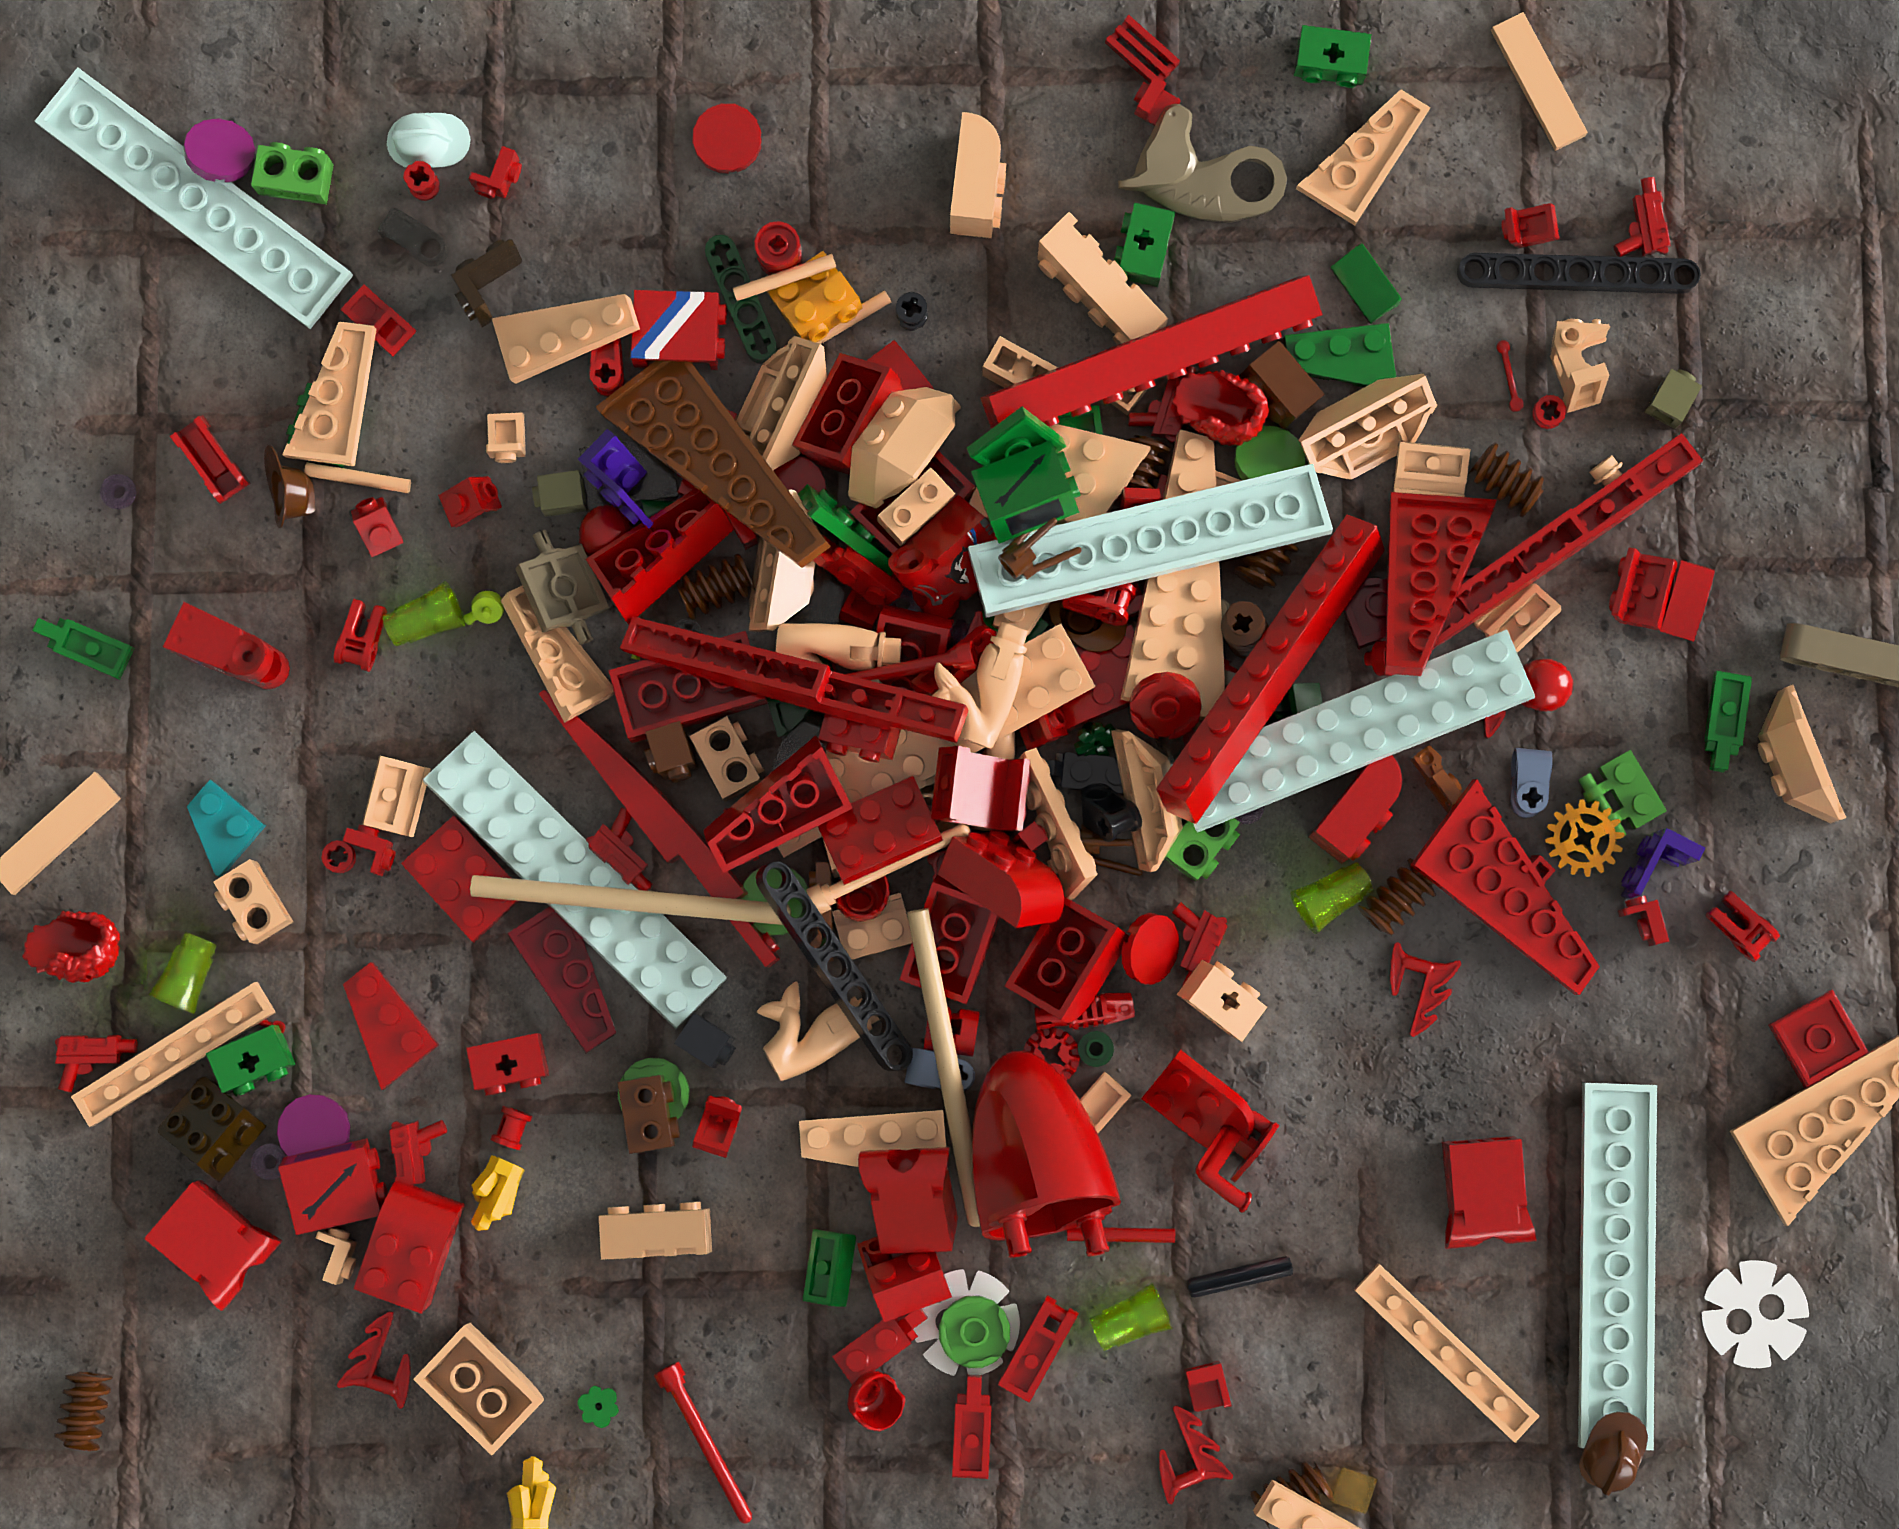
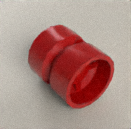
M780 221L770 222L758 231L754 241L758 263L766 274L772 275L801 265L802 249L800 239L792 226Z
M948 1007L951 1026L961 1029L960 1035H953L957 1055L973 1057L980 1011L960 1009L957 1013H952L950 1007ZM927 1020L923 1050L934 1051Z

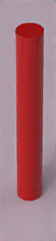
M1081 1227L1067 1230V1241H1084ZM1103 1227L1107 1242L1175 1243V1228Z

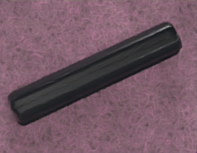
M1283 1256L1189 1278L1187 1280L1189 1295L1192 1298L1291 1276L1293 1274V1267L1290 1258Z

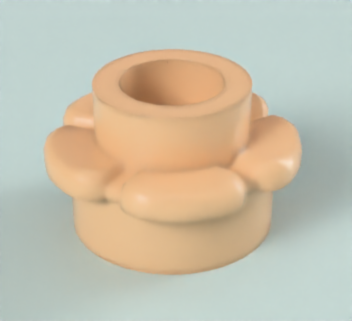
M1613 455L1599 463L1589 472L1595 479L1593 484L1597 485L1602 482L1606 486L1621 476L1622 473L1619 471V468L1623 465L1622 461L1618 463Z

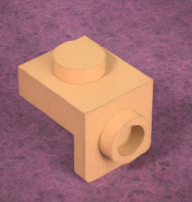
M487 414L488 444L486 445V453L488 456L495 458V462L513 463L516 462V457H526L524 414Z
M330 1227L328 1231H318L315 1237L318 1240L335 1245L322 1279L334 1285L341 1284L344 1278L349 1280L356 1264V1259L352 1258L357 1245L356 1241L348 1239L349 1232L336 1227Z

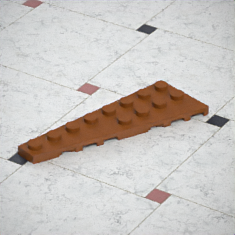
M654 361L596 406L605 419L800 568L805 567L830 547L692 362Z

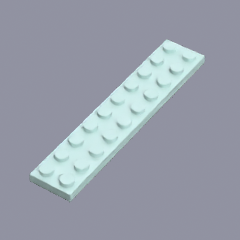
M78 67L35 120L38 126L308 329L314 326L353 276L348 269L232 182H225V179H215V182L208 181L195 174L186 164L184 146Z
M1309 464L1053 526L1031 547L1036 555V559L1032 561L1033 565L1076 547H1080L1082 551L1080 554L1035 573L1028 580L1023 575L1014 579L1004 569L998 559V556L1003 553L1002 550L1015 538L1000 544L997 540L969 546L968 554L987 618L1329 535L1332 533L1333 527L1314 464ZM1037 530L1032 531V532L1026 537V539L1024 540V542H1025L1029 537H1031Z
M1508 630L1429 660L1421 676L1395 674L1263 727L1198 823L1194 824L1195 830L1198 833L1534 699V691Z
M475 731L423 779V782L523 880L637 890L631 883L629 885L622 880V876L607 862L604 863L588 848L589 843ZM548 904L675 1029L727 979L663 914Z
M1582 1083L1578 1447L1585 1448L1590 1432L1598 1420L1607 1414L1618 1411L1631 1413L1642 1421L1648 1434L1646 1450H1654L1657 1085Z

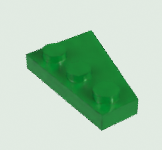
M1389 323L1285 335L1283 338L1284 347L1310 377L1351 383L1353 386L1363 388L1377 380L1396 377Z

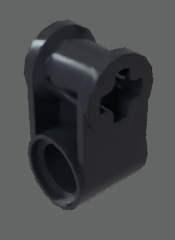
M1095 783L1082 788L1083 825L1098 834L1106 842L1115 840L1118 834L1125 831L1134 832L1140 830L1142 827L1141 814L1132 801L1127 800L1106 784Z

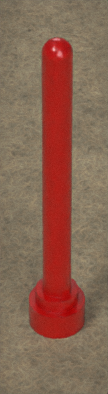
M970 640L957 643L956 647L951 648L948 653L857 671L846 675L870 681L877 679L885 681L935 670L936 663H940L945 668L953 666L955 669L961 668L962 671L977 669L979 660L976 646Z
M677 1361L653 1376L660 1388L664 1387L667 1393L671 1392L739 1521L744 1524L749 1523L752 1520V1512L683 1385L686 1383L683 1377L686 1373L680 1362Z

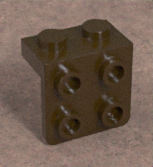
M512 239L505 242L504 240L494 242L486 249V254L476 260L470 258L463 261L456 267V272L451 274L459 290L454 295L459 301L460 306L468 319L472 321L477 318L482 328L491 323L493 317L478 290L522 263V258Z
M202 1077L159 1125L158 1133L202 1170L220 1182L266 1128V1125L228 1094L222 1093L220 1088L208 1078Z

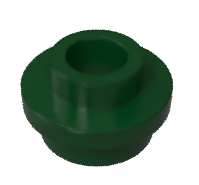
M1092 1031L1085 1034L1078 1044V1054L1081 1060L1092 1067H1100L1107 1064L1114 1053L1112 1040L1108 1035L1100 1031ZM1098 1042L1102 1045L1103 1051L1099 1056H1094L1090 1053L1089 1046L1091 1043Z

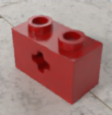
M540 1033L466 1048L474 1090H484L485 1096L507 1092L505 1085L518 1082L520 1089L541 1085V1078L549 1076L542 1035ZM506 1056L510 1060L517 1061V1067L511 1069V1075H509L508 1071L501 1070L500 1064L506 1063Z

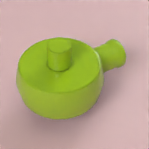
M493 591L479 592L471 602L472 611L463 616L465 623L471 625L478 620L482 623L490 624L498 621L505 610L500 601L502 597Z

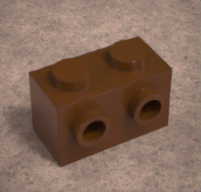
M1280 341L1254 360L1239 375L1240 379H1248L1250 383H1254L1264 392L1268 402L1269 418L1275 423H1279L1283 429L1287 428L1325 395Z
M680 721L645 732L650 748L644 751L649 767L653 770L654 774L659 773L664 780L671 779L672 783L692 777L691 771L697 770L698 766L686 729Z
M656 1075L617 1082L629 1154L675 1146L674 1139L680 1138L677 1117H670L668 1103L674 1102L671 1081L665 1082L664 1075Z

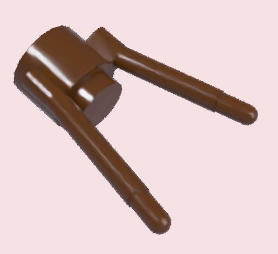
M1051 518L1025 542L1024 540L1031 532L1016 537L1002 550L1003 553L998 556V559L1004 569L1014 579L1023 575L1028 580L1035 573L1081 553V548L1076 547L1033 565L1032 561L1036 559V555L1031 547L1057 523L1056 518Z
M1081 824V829H1079L1080 839L1086 852L1090 853L1093 857L1095 865L1137 876L1143 874L1142 870L1093 856V854H1100V846H1132L1134 844L1132 839L1116 838L1111 842H1106L1098 834Z

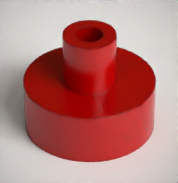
M1377 641L1372 648V652H1366L1364 655L1366 666H1372L1378 676L1395 675L1385 674L1386 641Z

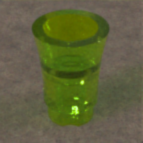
M446 581L414 600L394 608V611L384 614L382 617L387 634L396 647L407 642L411 644L443 631L465 626L464 615L459 602Z
M1354 862L1346 868L1341 867L1309 885L1292 890L1290 895L1298 914L1306 926L1314 934H1318L1339 915L1363 901V897L1371 894L1374 889L1365 870L1358 862Z
M185 932L180 945H176L162 975L148 995L195 1015L203 984L213 962L211 957L216 949V944Z
M1153 1282L1136 1294L1102 1310L1101 1314L1090 1318L1094 1333L1103 1351L1115 1345L1120 1347L1142 1337L1173 1329L1167 1310Z

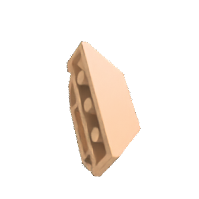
M793 336L788 341V345L779 349L762 364L736 420L772 470L799 456L800 451L793 447L792 444L827 378L824 346L797 336Z
M1424 374L1377 380L1317 412L1300 437L1299 442L1308 464H1314L1317 473H1325L1352 480L1397 456L1399 441L1415 443L1424 429L1429 415L1434 412L1437 404Z
M928 387L891 392L852 446L849 498L853 501L878 508L884 504L885 499L898 494L914 483L955 427L954 397L951 394Z
M789 489L790 494L814 524L797 492ZM760 537L752 581L755 590L751 587L749 599V631H773L779 627L780 623H784L809 604L810 597L814 591L813 575L815 562L813 560L805 567L800 568Z
M1794 685L1785 687L1777 692L1758 735L1760 743H1758L1759 754L1764 763H1769L1774 775L1771 777L1772 787L1777 796H1782L1784 803L1828 823L1846 818L1805 717Z
M1119 729L1113 730L1111 733L1124 798L1132 801L1137 806L1142 818L1140 830L1131 831L1138 867L1140 870L1154 872L1158 870L1183 828L1181 818L1166 811L1156 790L1161 780L1171 768L1170 764L1173 763L1170 762L1167 756L1131 732Z

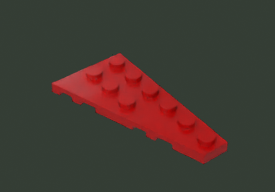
M1391 492L1389 503L1385 674L1422 675L1495 510L1497 499Z
M1472 779L1413 860L1411 866L1574 995H1580L1600 966L1578 932L1573 930L1563 915V909L1557 900L1552 898L1544 886L1546 883L1517 839L1512 837L1500 819L1502 816L1483 793L1484 789L1479 781Z

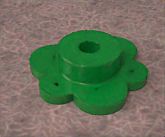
M592 1386L589 1389V1394L581 1395L577 1402L579 1409L583 1411V1421L586 1423L593 1421L594 1425L599 1428L608 1426L611 1417L616 1416L619 1412V1407L614 1404L617 1400V1394L611 1388L602 1390L599 1386ZM601 1403L602 1409H598L596 1404Z

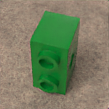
M1302 25L1298 39L1294 76L1301 77L1303 81L1308 83H1320L1322 80L1334 81L1336 85L1345 88L1363 85L1367 74L1372 34ZM1328 54L1335 55L1336 63L1329 62Z
M1134 203L1132 213L1125 212L1121 233L1127 234L1124 247L1117 245L1114 260L1124 270L1128 277L1127 281L1154 287L1159 286L1175 216L1174 211ZM1141 238L1147 240L1145 251L1138 249Z
M279 1025L268 1026L206 1053L221 1092H233L235 1097L254 1090L255 1086L253 1083L267 1078L268 1083L287 1076V1068L296 1065ZM250 1056L258 1057L260 1062L255 1064V1069L246 1068L245 1063L250 1061Z

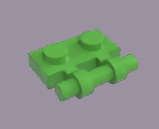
M1631 750L1598 768L1604 779L1602 783L1597 785L1591 773L1578 779L1585 791L1583 796L1587 803L1592 802L1593 804L1594 801H1599L1598 810L1601 812L1610 807L1603 794L1611 791L1621 809L1616 812L1612 810L1608 816L1611 821L1614 819L1622 821L1627 818L1634 830L1667 811ZM1619 823L1615 827V831L1623 832L1626 835L1621 823Z

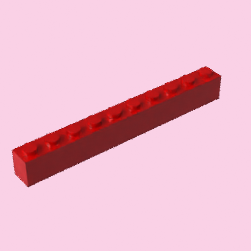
M1310 275L1299 276L980 397L991 429L1022 406L1050 427L1060 422L1058 418L1060 415L1070 412L1071 416L1075 417L1091 411L1090 404L1102 400L1103 404L1106 405L1124 398L1123 391L1133 387L1135 392L1144 391L1156 386L1154 379L1166 375L1167 380H1172L1187 374L1186 367L1198 363L1199 368H1203L1219 362L1217 355L1229 351L1230 355L1234 356L1251 349L1249 343L1261 339L1262 344L1277 340L1282 337L1280 332L1282 330L1292 327L1293 332L1311 327L1313 326L1312 319L1323 314Z
M1350 515L1345 516L1157 786L1156 790L1167 812L1191 823H1198L1385 551L1377 525Z

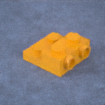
M822 251L807 262L827 255ZM836 267L766 291L797 337L812 342L822 340L828 335L829 330L840 323L851 321L863 309L859 296L841 271L838 272Z

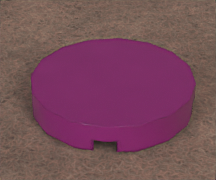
M209 119L194 125L186 134L184 157L186 164L191 170L203 179L215 182V179H225V182H234L244 177L252 168L255 146L249 133L233 121Z
M309 1094L296 1098L285 1107L278 1120L277 1136L282 1150L287 1156L348 1143L351 1126L346 1111L336 1101L324 1095Z

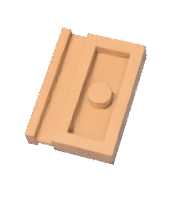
M1399 441L1393 492L1465 497L1471 449Z
M1532 583L1475 621L1474 626L1480 629L1486 637L1508 630L1518 653L1561 612V605L1536 583Z
M379 756L362 825L411 838L414 837L427 786L423 779L430 773L431 768Z
M901 893L890 895L882 913L876 918L858 922L846 918L840 910L832 911L840 943L852 960L912 944L909 921Z

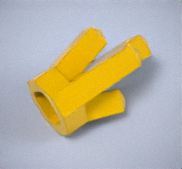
M491 1155L486 1168L471 1185L475 1200L480 1202L471 1220L476 1230H488L492 1221L501 1220V1217L512 1214L518 1185L525 1171L523 1168Z
M534 1456L523 1461L522 1485L514 1486L507 1492L511 1512V1529H548V1518L556 1487L548 1481L549 1474L542 1470L543 1461Z

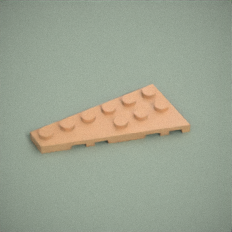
M1059 424L1050 426L1052 430L1064 439L1066 447L1060 452H1064L1071 470L1065 473L1066 478L1074 476L1081 494L1080 497L1075 498L1079 513L1057 521L1054 526L1109 513L1124 487L1132 479L1133 473L1151 450L1150 446ZM1050 602L995 615L993 627L999 629L1000 623L1004 622L1028 631V636Z
M1899 1035L1869 1051L1863 1057L1730 1130L1731 1135L1784 1226L1791 1224L1796 1218V1214L1807 1202L1812 1200L1818 1193V1189L1832 1174H1835L1870 1134V1130L1882 1117H1885L1892 1109V1105L1898 1100Z

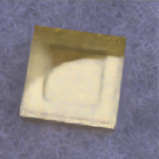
M1341 1466L1333 1491L1334 1499L1330 1501L1366 1514L1377 1478Z

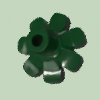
M1088 722L1084 724L1077 733L1080 741L1074 744L1076 753L1078 755L1084 754V756L1095 754L1109 756L1107 748H1114L1111 731L1116 729L1112 724L1103 726L1102 722Z

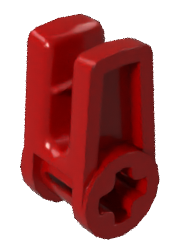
M621 338L591 351L590 380L595 390L604 397H609L625 383ZM606 372H611L612 376L609 377L608 383H603L602 379L605 378Z
M1127 583L1065 598L1062 601V605L1066 609L1099 619L1107 624L1122 626L1127 623L1129 617L1127 609L1130 601L1134 600L1137 590L1134 585Z
M353 599L343 631L336 643L334 663L343 664L348 662L361 666V670L370 672L376 659L387 609L383 606L375 605L370 619H367L368 625L365 634L362 637H358L362 620L365 619L366 606L361 600Z
M1728 891L1723 896L1722 902L1732 911V915L1735 914L1744 923L1745 928L1741 929L1727 917V913H1723L1716 907L1710 909L1705 916L1732 942L1742 955L1750 961L1756 962L1760 958L1759 953L1771 941L1776 942L1780 938V934L1766 919L1753 911L1734 892ZM1758 934H1760V936H1759L1753 943H1751L1752 940H1753Z

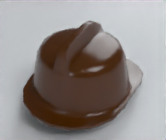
M268 445L264 453L265 472L274 503L276 525L278 528H282L286 519L298 518L314 513V487L309 477L301 470L280 465L276 451L271 445Z
M1063 599L1050 602L1049 615L1054 626L1062 624L1071 642L1087 651L1103 652L1111 650L1119 645L1126 635L1127 623L1122 626L1110 625L1099 619L1064 608L1062 605Z
M1617 1411L1602 1417L1591 1430L1580 1457L1579 1468L1583 1478L1588 1483L1600 1488L1603 1494L1609 1496L1611 1492L1622 1491L1628 1488L1636 1479L1637 1470L1648 1442L1647 1430L1642 1421L1631 1413Z

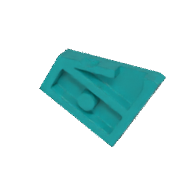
M211 779L187 805L213 872L218 877L223 876L266 827L264 823Z

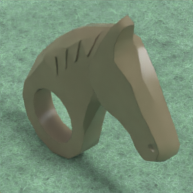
M1171 104L1166 106L1161 112L1140 155L1134 176L1118 181L1119 189L1143 192L1150 199L1181 215L1204 221L1232 223L1269 213L1284 196L1287 176L1282 161L1268 149L1255 146H1247L1224 156L1199 162L1190 141L1189 133L1192 126V113L1181 104ZM1244 162H1257L1269 171L1272 178V189L1265 199L1258 202H1247L1240 199L1234 193L1231 186V175L1238 165Z

